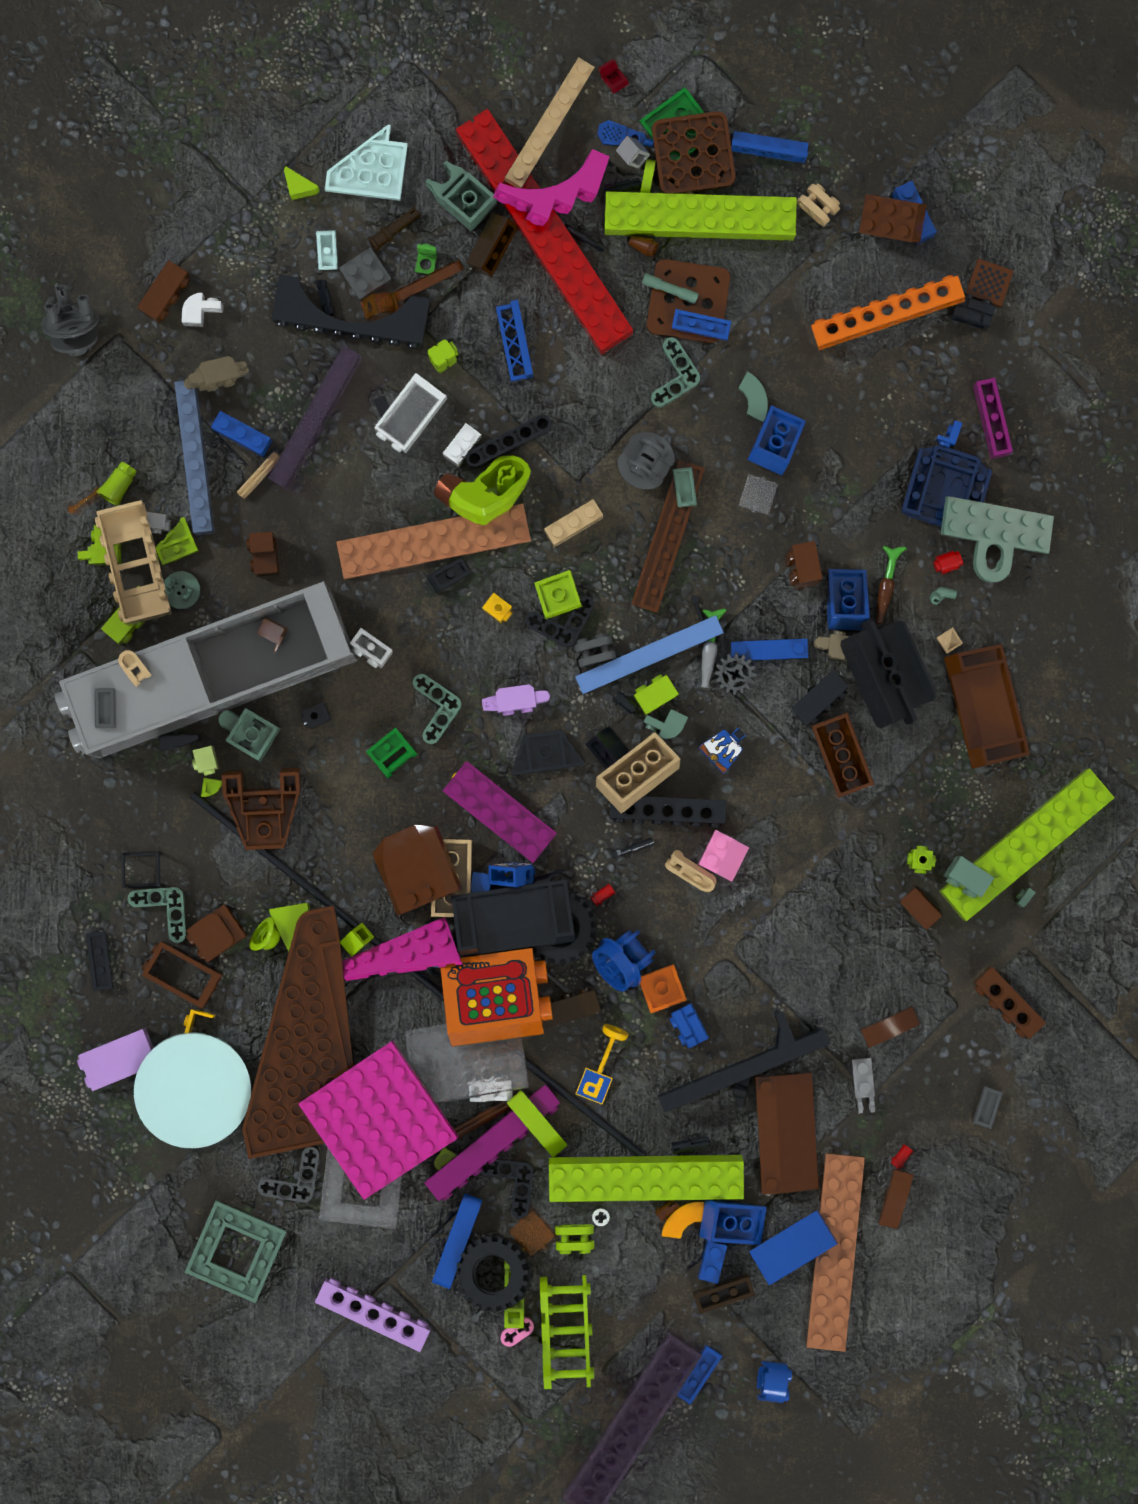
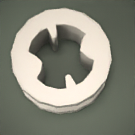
M602 1208L595 1210L592 1216L593 1222L597 1226L606 1225L610 1218L608 1211ZM599 1212H604L603 1215L606 1214L607 1219H603V1223H599V1219L596 1220L595 1216L599 1215Z

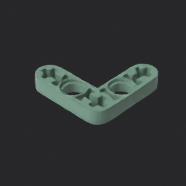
M673 337L667 338L664 341L663 351L679 376L652 393L651 403L657 408H662L695 388L700 382L699 372L679 341ZM669 342L671 344H676L674 347L676 353L681 351V353L677 354L674 358L671 357L674 356L673 351L671 349H666L668 347ZM684 358L687 361V365L680 368L676 365V360ZM689 367H691L689 373L691 376H696L695 383H693L692 381L688 382L687 373L685 372L684 374H682L681 372H684ZM678 384L681 387V391L674 394L671 392L670 386ZM664 389H667L668 395L663 398V403L655 402L656 395H664Z
M418 674L413 679L414 688L441 706L422 735L423 740L427 744L433 745L440 740L458 714L462 703L456 695L428 676ZM423 678H425V683L429 686L430 683L434 684L429 689L428 694L425 693L427 688H425L424 686H421L420 688L417 687V679L422 680ZM435 688H439L443 692L442 697L439 699L432 697V691ZM448 693L450 696L447 698L450 701L457 700L456 704L458 707L449 709V703L445 701L443 705L440 702L445 699ZM439 715H445L448 719L447 723L443 726L437 723ZM434 723L442 731L439 733L437 730L434 734L436 739L428 741L426 733H431L434 730V727H431Z
M178 887L134 890L129 893L128 903L133 907L167 905L168 935L170 940L174 943H180L186 939L185 895L182 889ZM174 890L180 894V897L177 898V904L181 903V907L175 906L171 908L170 904H175L174 898L170 897ZM145 892H148V904H145L146 900H140L138 904H136V901H132V897L136 895L135 893H138V896H146ZM154 892L161 894V900L158 903H154L151 900V895ZM176 909L182 913V917L178 921L173 920L171 916L172 912ZM182 922L183 926H179V932H183V936H180L179 940H177V937L173 936V933L176 932V926L172 927V923L178 924Z

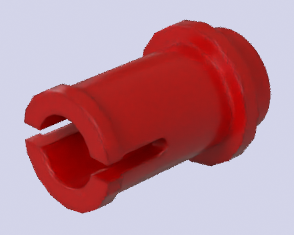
M608 883L598 892H593L590 898L598 906L599 904L602 905L603 901L616 893Z
M903 1144L896 1156L891 1158L892 1161L890 1163L900 1170L901 1167H905L904 1163L914 1151Z

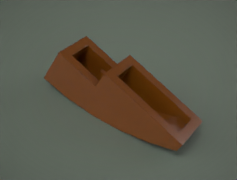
M909 1007L863 1027L860 1031L867 1047L870 1048L920 1024L913 1007Z
M892 1169L880 1214L879 1225L898 1229L911 1187L912 1173Z

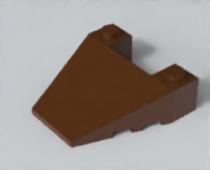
M301 768L281 769L279 772L280 788L245 789L243 770L223 772L221 775L223 796L235 821L245 850L285 848L302 788Z

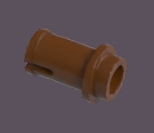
M668 1200L660 1208H656L657 1211L654 1213L661 1221L667 1220L666 1217L680 1207L677 1202L673 1204L675 1200Z

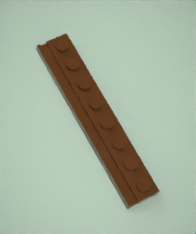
M678 460L676 469L692 467L695 493L697 494L705 468ZM674 476L631 603L633 606L654 613H658L692 506L678 508Z

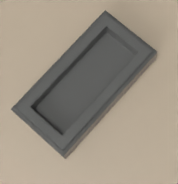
M115 688L95 689V728H116Z
M984 1086L972 1123L992 1129L1003 1092Z

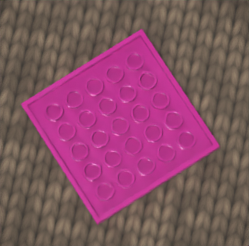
M393 1040L299 1103V1106L363 1200L459 1137Z

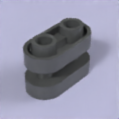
M603 633L596 635V639L590 641L588 638L577 640V644L574 645L576 653L582 652L583 658L578 660L580 668L617 658L615 650L609 651L608 645L613 644L611 636ZM601 648L602 653L590 655L589 650Z

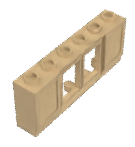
M139 500L96 511L98 517H95L97 528H101L102 535L99 538L102 547L106 549L107 554H104L106 565H110L111 573H109V579L111 584L115 585L116 591L113 592L115 602H119L120 610H118L120 621H123L126 625H131L172 614L145 503ZM143 538L147 558L118 565L113 545ZM149 564L154 583L124 591L120 571Z

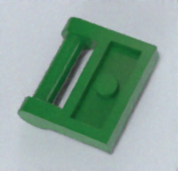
M394 728L366 751L387 778L391 777V773L408 759L418 755L397 728ZM404 746L407 751L386 767L383 763Z

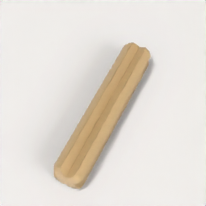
M272 452L237 491L238 495L245 499L277 465L281 457L276 452Z

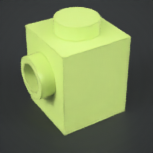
M214 746L193 750L195 759H192L194 770H198V773H204V776L214 774L215 770L219 769Z

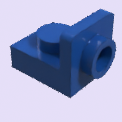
M955 420L953 425L949 424L946 436L949 437L938 435L935 442L944 447H954L962 422Z

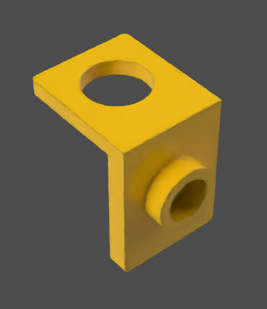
M191 1009L190 1015H186L184 1020V1026H186L185 1033L192 1032L196 1014L209 1018H215L216 1015Z

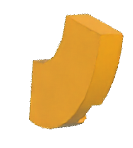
M704 1201L690 1202L676 1209L667 1218L661 1236L681 1239L682 1233L688 1225L694 1222H702Z

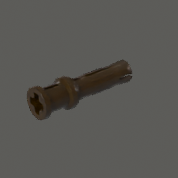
M413 206L412 209L389 226L381 227L378 233L372 237L369 236L367 238L368 242L378 252L380 247L387 242H392L393 236L420 218L421 214Z

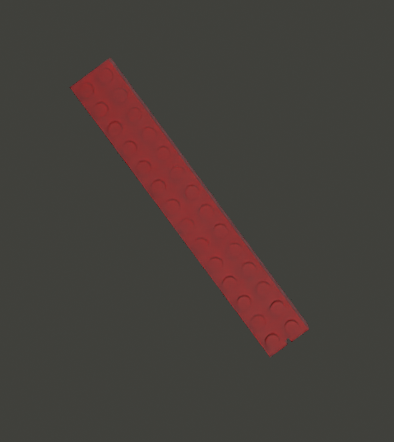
M487 108L473 117L474 122L469 120L456 128V135L493 192H495L499 183L514 187L504 179L517 159L518 154ZM530 174L522 189H540V187ZM501 203L514 224L518 226V230L599 353L602 355L633 335L632 327L555 210L552 208L549 219L544 226L535 225L526 219L528 212L519 211L514 206Z

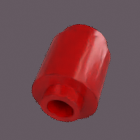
M950 551L936 556L933 565L936 572H940L942 575L959 569V566L963 565V560L959 551Z

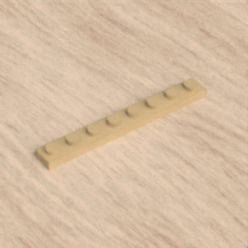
M578 57L504 179L506 182L516 188L523 187L593 72L594 66Z

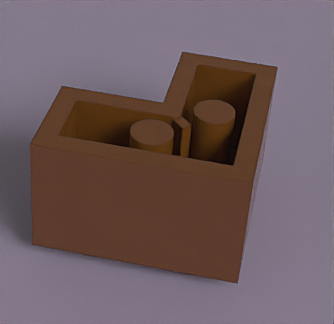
M274 533L249 534V539H246L247 550L253 555V560L250 561L251 572H254L256 576L280 575L277 538Z

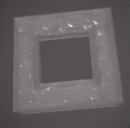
M327 1147L319 1220L396 1229L402 1175L381 1189L379 1206L341 1202L344 1170Z

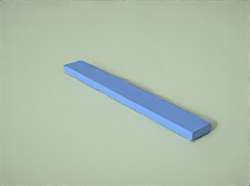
M715 615L575 677L582 694H585L721 635L723 630Z

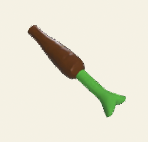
M883 546V549L888 554L889 561L885 578L881 580L879 585L877 617L875 621L877 624H883L884 616L894 591L895 583L892 578L896 560L907 549L906 547L891 549L888 546Z

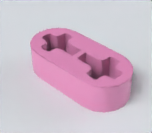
M524 1317V1322L530 1323L529 1330L523 1329L519 1332V1328H505L501 1333V1342L508 1347L517 1344L533 1332V1320L529 1317ZM507 1332L509 1334H512L514 1332L517 1333L513 1336L512 1342L510 1340H505Z

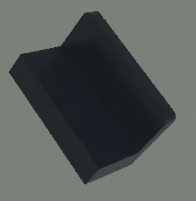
M609 726L586 743V746L605 769H608L629 752Z

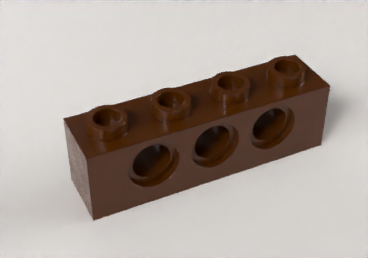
M989 966L973 981L976 985L974 989L981 996L985 995L989 999L988 1004L994 1010L999 1009L1003 1013L1001 1017L1008 1024L1012 1023L1016 1027L1014 1031L1021 1038L1026 1037L1030 1039L1046 1024L993 967ZM996 984L999 987V992L996 995H992L990 988ZM1009 998L1012 1001V1007L1005 1009L1003 1003ZM1023 1012L1026 1019L1023 1023H1019L1017 1016Z

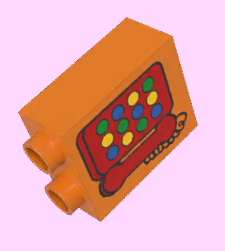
M532 948L461 958L462 965H455L453 963L446 964V967H441L447 1033L452 1047L544 1034L543 1021L553 1019L550 996L539 997L538 984L548 983L545 960L535 961Z

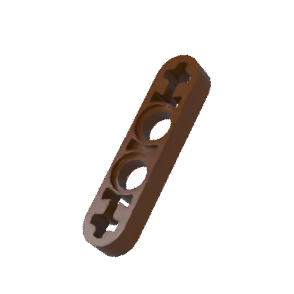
M456 260L401 287L394 292L397 301L404 300L460 272L464 267L460 260Z

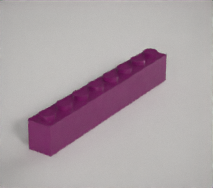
M546 1084L528 1097L543 1116L547 1113L552 1115L559 1109L557 1105L560 1102ZM512 1110L429 1177L424 1184L438 1201L441 1199L446 1201L453 1195L451 1192L456 1187L462 1188L468 1183V1177L472 1174L475 1177L484 1170L482 1168L487 1162L489 1164L493 1163L498 1158L497 1154L500 1151L504 1150L506 1152L514 1145L512 1142L516 1138L521 1140L529 1133L527 1131L528 1128Z

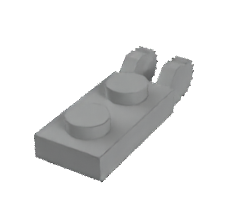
M871 1058L851 1059L858 1114L863 1113L862 1098L866 1097L869 1098L870 1112H875Z

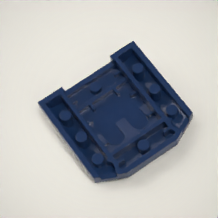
M939 445L926 449L920 448L916 456L901 513L907 517L942 527L945 498L950 496L984 503L992 470L990 468L987 469L978 457Z

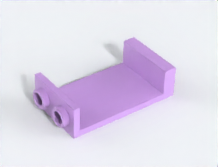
M146 1028L78 1055L79 1059L77 1062L79 1068L85 1072L86 1077L84 1080L87 1087L94 1091L136 1074L143 1059L154 1047Z

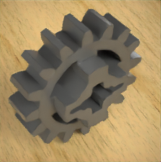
M735 652L734 657H731L730 653L727 654L728 659L722 657V664L717 663L716 667L719 670L715 671V674L719 675L716 678V682H722L719 687H726V693L730 689L733 690L734 695H736L737 690L743 693L744 687L749 690V683L754 684L755 682L751 677L756 676V672H752L755 669V665H750L751 659L745 660V654L738 657L737 652ZM732 661H737L736 664H734V665H731V666L727 665L728 663H730V662H732ZM743 665L747 667L748 675L743 672ZM739 670L740 676L732 677V672L730 671ZM722 672L728 675V682L724 680ZM739 681L744 682L741 685L734 686Z

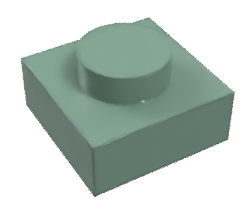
M1030 888L1021 889L1015 897L1017 898L1015 904L1024 908L1036 892Z

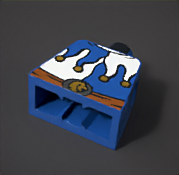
M739 728L731 734L724 729L698 748L724 774L743 750L738 743L746 735Z
M509 862L489 865V884L510 887L532 884L536 871L533 865L529 863ZM504 872H511L508 877L504 875Z

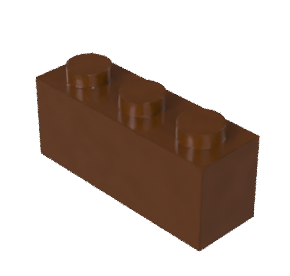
M168 260L137 306L138 310L158 324L161 320L164 321L169 314L168 309L172 304H176L179 299L178 294L190 282L188 272Z

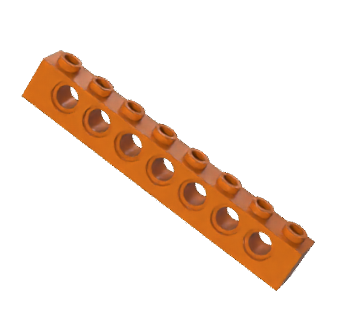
M953 275L946 276L937 283L935 281L928 282L919 289H916V287L910 288L901 295L892 294L887 297V300L881 302L880 300L870 302L869 306L863 308L861 306L854 307L850 310L851 312L845 314L843 312L836 313L832 316L833 318L827 320L824 318L816 320L811 327L818 350L820 351L965 302V295L958 275L954 277ZM940 289H945L948 294L941 297L937 292ZM926 295L929 297V301L922 303L919 301V298ZM905 301L911 304L908 309H903L900 305ZM885 308H891L893 310V312L890 315H884L882 313L883 309ZM867 314H872L874 316V319L872 321H866L864 320V316ZM849 320L856 322V325L852 328L847 327L845 324ZM831 326L838 328L834 334L828 333L827 330Z

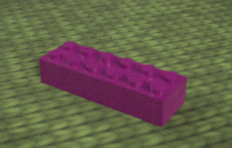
M467 761L442 790L532 863H534L557 834Z

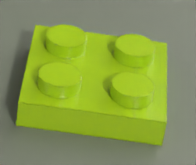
M570 570L534 583L546 619L582 607Z

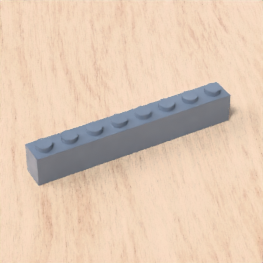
M177 381L174 383L193 533L196 536L215 534L197 388L188 390L183 386L184 381Z

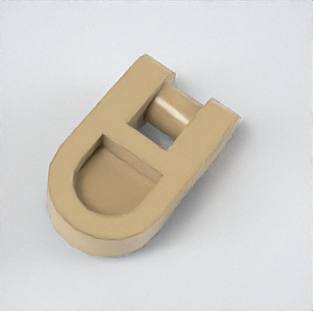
M129 650L119 655L118 663L135 687L140 685V681L144 678L148 679L152 676L135 652ZM138 667L141 672L134 675L132 671Z

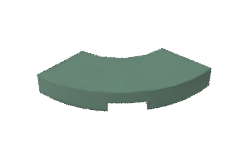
M747 371L738 389L744 393L748 401L746 415L763 423L768 409L767 395L760 381Z

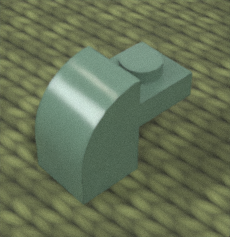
M671 709L664 723L648 715L643 723L646 724L645 728L653 732L659 730L658 736L662 740H669L679 735L688 717Z

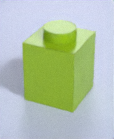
M361 923L340 941V944L352 957L367 945L374 936Z

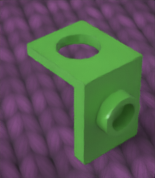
M417 244L418 257L415 272L428 275L435 270L437 249L431 244ZM424 259H428L431 262V267L428 270H424L420 266L421 261Z

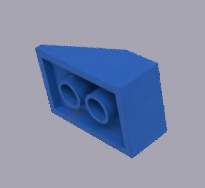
M771 405L752 447L748 461L783 475L806 421Z
M828 569V630L863 631L862 623L870 619L866 570Z
M724 1199L705 1200L699 1236L710 1242L761 1245L767 1207Z

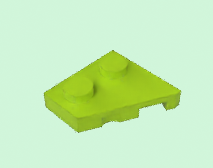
M182 517L173 530L171 529L165 539L160 541L155 547L163 566L199 552L185 517Z

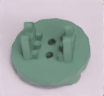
M177 571L170 574L164 581L171 607L188 609L198 601L201 594V586L192 574L185 571Z

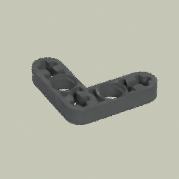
M310 1146L303 1150L297 1182L264 1178L258 1183V1192L266 1197L297 1202L310 1201L314 1195L320 1159L319 1149L315 1146ZM310 1150H313V1153L316 1154V1157H313L311 1164H315V1167L304 1165V1162L308 1163L309 1156H306V1153H309ZM311 1169L313 1171L312 1179H305L302 1175L303 1170ZM269 1182V1186L275 1187V1183H279L277 1194H274L275 1190L273 1189L264 1192L265 1189L261 1185ZM283 1185H288L291 1188V1193L287 1196L280 1192V1188ZM294 1186L298 1187L296 1191H303L306 1188L310 1195L302 1198L303 1195L297 1193L296 1197H293L295 1192Z

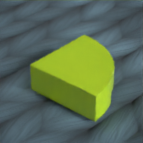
M204 778L201 797H209L216 794L222 787V780Z

